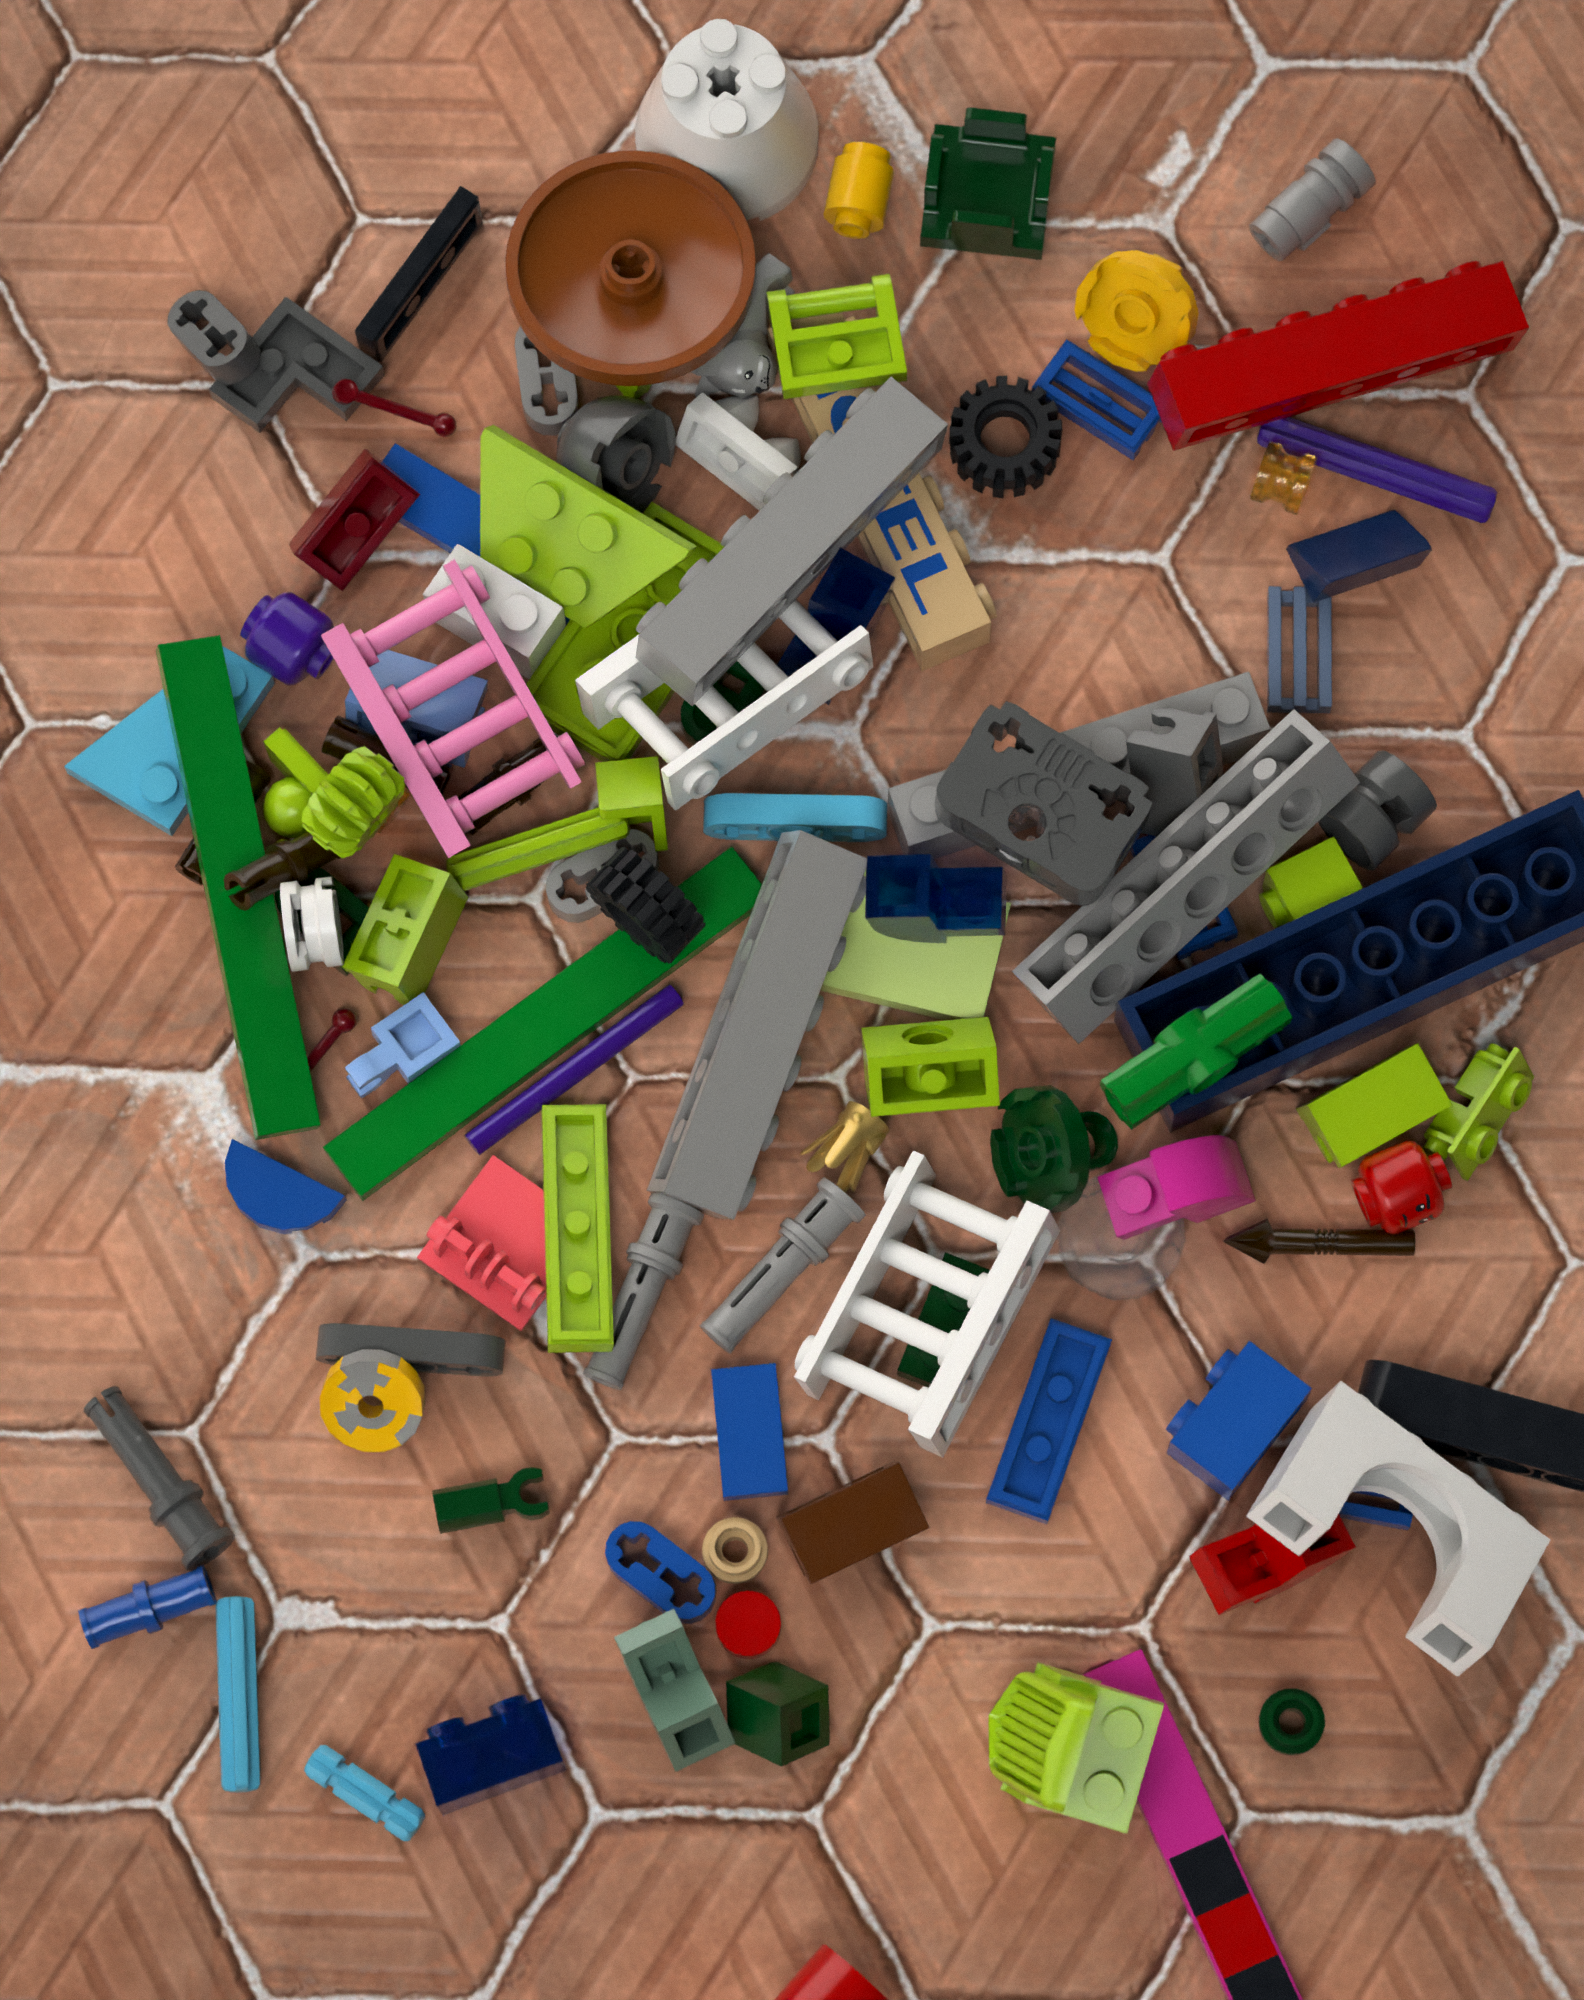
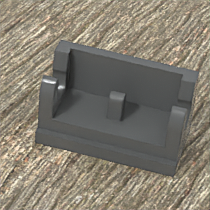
M1158 708L1151 711L1152 723L1158 726L1174 728L1171 732L1159 735L1152 731L1133 730L1126 741L1130 773L1149 787L1146 798L1152 801L1147 823L1141 833L1157 837L1224 774L1216 713L1204 711L1202 715L1172 708Z

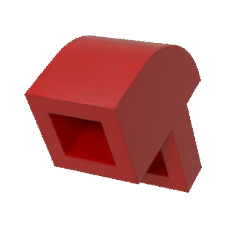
M1338 1514L1331 1527L1300 1556L1296 1555L1260 1526L1254 1524L1250 1528L1199 1548L1189 1558L1218 1615H1221L1252 1601L1257 1604L1299 1584L1327 1568L1356 1548Z

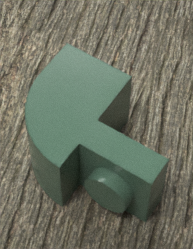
M674 1609L651 1620L642 1622L638 1626L614 1637L631 1680L675 1772L735 1744L719 1703L700 1668L683 1625Z

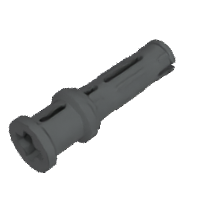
M113 1386L102 1391L101 1394L113 1409L115 1415L110 1417L96 1397L86 1404L84 1413L87 1417L91 1418L134 1477L141 1490L151 1501L152 1505L149 1508L151 1521L156 1527L164 1526L184 1554L181 1563L186 1570L192 1571L196 1567L208 1564L232 1544L235 1539L234 1533L229 1527L221 1528L201 1500L204 1491L199 1484L193 1483L191 1480L183 1481L174 1466L163 1454L123 1397L120 1388Z

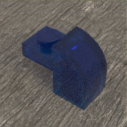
M840 547L812 594L807 611L837 641L860 625L869 632V638H871L888 604L896 577ZM795 634L777 666L789 677L817 656ZM833 696L831 699H829L828 701H826L825 703H826L827 705H830V703H831L832 699L834 698V696Z
M931 854L867 856L865 919L876 932L882 935L912 942L947 943V937L1005 935L1007 873L1003 867L939 868Z

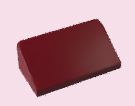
M364 449L293 537L289 546L295 556L343 591L420 494L369 450Z

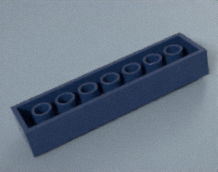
M1576 790L1117 1001L1114 1022L1132 1058L1154 1045L1153 1041L1159 1033L1184 1014L1200 1008L1202 1011L1206 1010L1260 973L1266 980L1272 982L1281 994L1292 1016L1290 1024L1264 1040L1259 1046L1254 1047L1239 1057L1237 1065L1215 1084L1194 1095L1187 1092L1159 1111L1169 1132L1180 1129L1584 942V799L1580 791Z

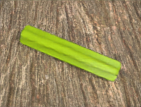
M599 807L453 855L446 860L447 872L453 876L463 891H467L626 838L630 834L628 818L603 820L600 818Z

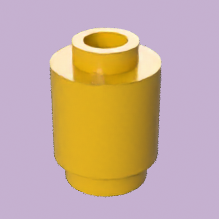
M850 142L844 145L842 154L835 158L823 216L833 225V230L839 235L852 239H864L869 236V233L877 232L883 228L894 177V168L890 165L891 154L886 149L867 142Z

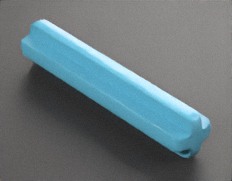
M230 1596L217 1600L215 1605L221 1786L227 1792L244 1793L257 1790L261 1785L255 1603L252 1598Z

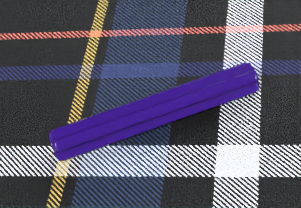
M1291 417L1263 424L1259 429L1257 443L1262 447L1479 523L1488 521L1497 499V491L1492 487Z

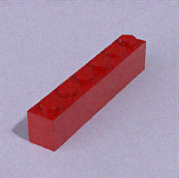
M1471 261L1451 269L1446 273L1445 278L1425 283L1421 277L1412 278L1391 288L1389 294L1368 300L1366 294H1358L1338 302L1332 307V311L1311 316L1309 311H1300L1282 318L1275 324L1274 328L1254 333L1253 328H1241L1224 335L1218 340V344L1197 350L1195 345L1188 344L1174 348L1160 358L1161 361H1159L1147 384L1172 450L1176 451L1513 351L1528 331L1529 325L1504 262L1500 261L1482 267L1479 261Z

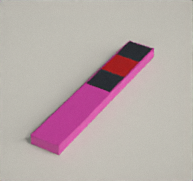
M1142 1649L1083 1674L1082 1676L1101 1681L1100 1684L1164 1703L1136 1801L1226 1999L1303 2000Z

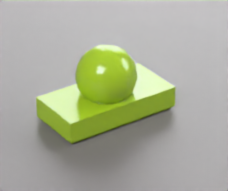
M279 727L263 742L270 761L286 778L273 783L265 795L262 806L263 814L269 827L276 833L288 838H297L308 832L303 828V823L301 822L302 811L308 805V799L316 792L320 782L328 774L285 728L282 730Z

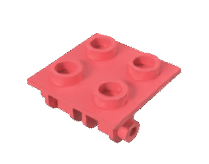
M492 1155L446 1218L440 1215L431 1225L426 1234V1237L430 1240L417 1256V1259L519 1331H522L546 1299L543 1189Z

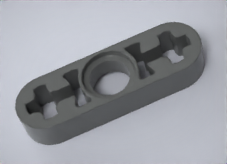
M329 1323L322 1324L318 1328L316 1360L334 1365L340 1358L355 1351L377 1349L402 1357L417 1372L484 1377L499 1376L503 1374L506 1340L497 1336L480 1333Z

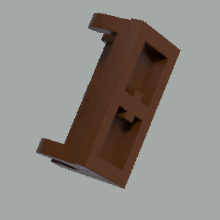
M894 1461L776 1517L804 1577H807L810 1584L820 1581L930 1528L900 1463Z

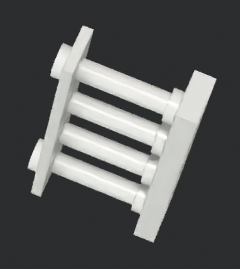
M795 600L779 618L817 657L788 677L754 642L737 661L767 693L741 712H738L712 686L695 705L718 728L689 749L641 700L664 682L635 658L639 635L575 681L582 712L598 730L614 718L623 717L666 761L667 765L661 769L667 802L676 811L692 798L698 799L707 795L716 786L721 777L837 693L856 687L865 678L868 671L874 667L869 632L860 625L837 641Z
M913 1150L905 1167L898 1166L891 1174L884 1191L886 1203L816 1336L809 1335L802 1343L795 1360V1370L797 1372L794 1378L805 1393L816 1400L820 1399L829 1380L832 1379L908 1414V1421L911 1423L908 1430L918 1445L943 1458L1059 1235L1060 1229L1050 1210L1026 1201L1018 1217L1011 1216L1006 1220L932 1187L931 1185L936 1178V1174L925 1155ZM920 1209L996 1243L997 1251L1000 1253L989 1274L983 1272L979 1276L973 1275L902 1243L918 1210ZM888 1267L897 1268L968 1300L967 1306L970 1310L960 1330L953 1329L950 1333H946L873 1300L872 1298ZM859 1323H864L938 1357L940 1368L930 1387L924 1386L920 1390H916L842 1356Z

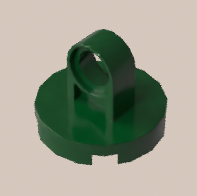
M1052 1085L1014 1089L1001 1100L1000 1106L997 1108L998 1110L1005 1109L1006 1111L1003 1115L1002 1128L991 1130L990 1147L994 1171L1000 1187L1007 1197L1018 1196L1024 1204L1026 1201L1050 1210L1051 1213L1066 1211L1079 1201L1088 1183L1089 1172L1110 1164L1116 1157L1118 1139L1110 1121L1098 1112H1080L1066 1093ZM1088 1132L1091 1134L1095 1143V1153L1092 1159L1090 1155Z

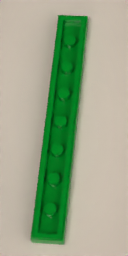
M218 635L159 644L156 648V655L255 1140L316 1130L320 1127L321 1123L274 895L272 894L255 903L250 909L244 911L236 907L229 898L231 894L243 888L238 885L230 890H226L224 886L226 874L233 870L237 871L265 855L221 637Z
M731 846L678 885L685 893L684 897L693 902L697 907L696 911L703 916V922L706 925L672 963L661 962L656 956L653 957L648 954L641 944L640 946L635 944L625 931L617 930L323 1146L325 1153L360 1199L364 1201L751 915L761 889V882Z

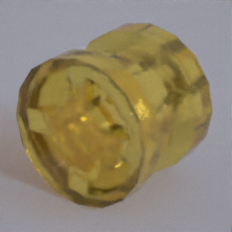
M1270 441L1258 470L1250 499L1260 503L1273 500L1282 503L1286 512L1298 515L1318 457L1308 453L1295 456L1286 453L1283 445Z

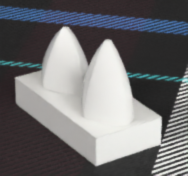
M702 392L687 405L675 438V445L760 511L766 505L763 502V497L771 485L786 472L792 477L798 472L801 462L799 442L797 439L785 437L763 440L753 432L759 415L757 395H749L745 398L730 396L714 402Z

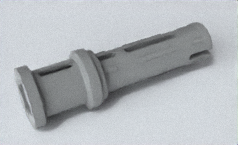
M823 1177L816 1184L819 1192L794 1219L786 1218L780 1224L781 1229L778 1233L781 1238L742 1279L724 1302L700 1325V1328L729 1354L811 1263L814 1266L819 1262L822 1264L829 1257L827 1248L851 1222L860 1223L866 1216L864 1211L829 1179Z
M651 1193L648 1204L652 1209L638 1242L630 1243L626 1251L628 1254L627 1261L631 1263V1266L613 1306V1352H593L590 1362L583 1372L584 1376L616 1390H621L624 1385V1378L642 1336L647 1329L648 1322L666 1280H674L675 1275H679L683 1265L679 1258L694 1225H701L704 1214L694 1207L659 1193Z

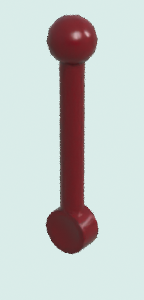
M342 379L334 384L332 388V396L339 404L347 405L355 401L433 427L434 432L441 437L451 436L456 430V421L449 413H440L435 416L358 390L357 384L351 379Z
M341 1008L333 1014L332 1026L307 1056L310 1072L342 1033H347L354 1029L357 1018L352 1010Z

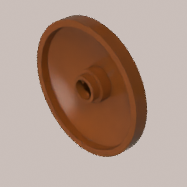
M637 150L615 151L587 157L565 167L547 179L534 191L517 215L508 239L505 258L509 300L515 317L528 339L541 353L561 368L594 382L618 386H644L673 380L694 371L715 357L728 345L744 322L753 298L756 278L753 237L741 208L728 191L709 174L690 163L665 154Z

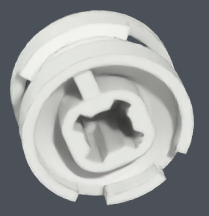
M332 876L316 878L314 885L301 887L298 881L280 883L283 928L292 972L309 970L310 964L315 962H324L327 967L344 965L343 938L336 890L325 888L334 886ZM297 910H301V923L305 941H301Z

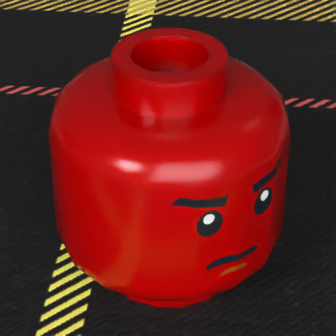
M1412 1140L1404 1141L1367 1156L1359 1164V1177L1351 1180L1355 1197L1370 1228L1379 1224L1386 1233L1391 1235L1399 1234L1439 1217L1443 1213L1445 1206L1442 1192L1452 1188L1449 1173L1440 1154L1436 1152L1427 1156L1423 1148Z

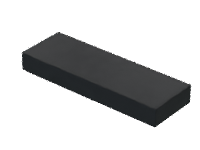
M462 186L458 188L356 327L355 333L359 349L378 363L384 360L482 226L483 220L477 195Z

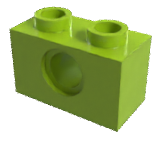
M989 1017L861 1028L865 1089L871 1117L1000 1106L997 1047Z

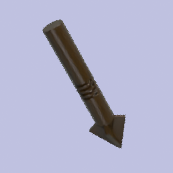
M1268 1219L1222 1240L1229 1246L1265 1264L1271 1254L1314 1255L1316 1252L1317 1255H1320L1323 1252V1255H1327L1329 1252L1330 1255H1333L1335 1252L1336 1255L1414 1256L1415 1253L1414 1230H1406L1395 1235L1388 1234L1384 1230L1336 1229V1232H1334V1229H1330L1329 1232L1327 1229H1323V1232H1321V1229H1317L1315 1232L1314 1229L1272 1228Z

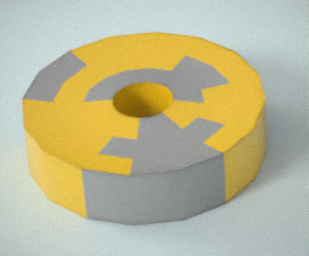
M361 1349L343 1356L329 1369L319 1397L320 1416L328 1431L344 1445L362 1452H385L402 1446L416 1433L425 1408V1388L416 1369L402 1357L384 1350ZM375 1396L383 1404L371 1406L363 1400V1397Z

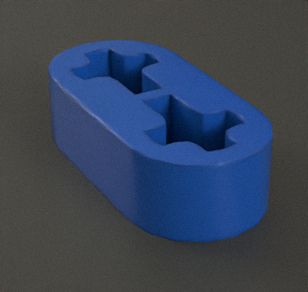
M630 1521L619 1525L611 1532L606 1542L605 1555L610 1570L620 1581L663 1614L674 1609L681 1623L692 1624L701 1621L711 1612L716 1601V1587L712 1575L703 1565L655 1528L644 1522ZM641 1537L649 1541L646 1547L647 1554L650 1559L660 1566L654 1573L638 1562H634L629 1568L622 1566L624 1554L619 1547L620 1543L625 1539L633 1544L637 1543ZM667 1572L683 1583L689 1582L692 1577L699 1579L701 1582L698 1586V1593L703 1599L702 1602L697 1606L688 1601L681 1608L674 1606L672 1603L676 1597L675 1591L662 1579Z

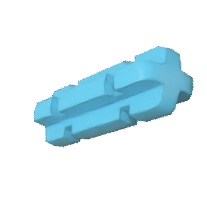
M320 1745L313 1752L304 1768V1772L310 1779L325 1789L329 1785L333 1787L332 1793L374 1822L378 1823L380 1820L385 1822L384 1828L402 1841H409L417 1833L425 1818L421 1808L406 1798H403L401 1801L395 1798L397 1793L354 1763H351L349 1766L344 1763L345 1758L327 1745Z

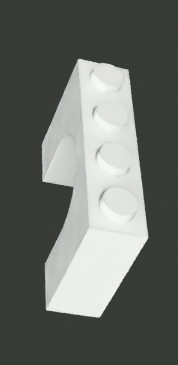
M1340 1381L1310 1409L1246 1517L1296 1555L1300 1556L1331 1527L1352 1492L1368 1491L1382 1494L1407 1508L1422 1524L1432 1542L1436 1556V1578L1428 1597L1405 1637L1458 1677L1491 1649L1550 1539L1529 1524L1523 1516L1513 1512L1484 1490L1473 1478L1459 1471L1430 1449L1419 1437L1408 1432L1380 1411L1369 1399Z

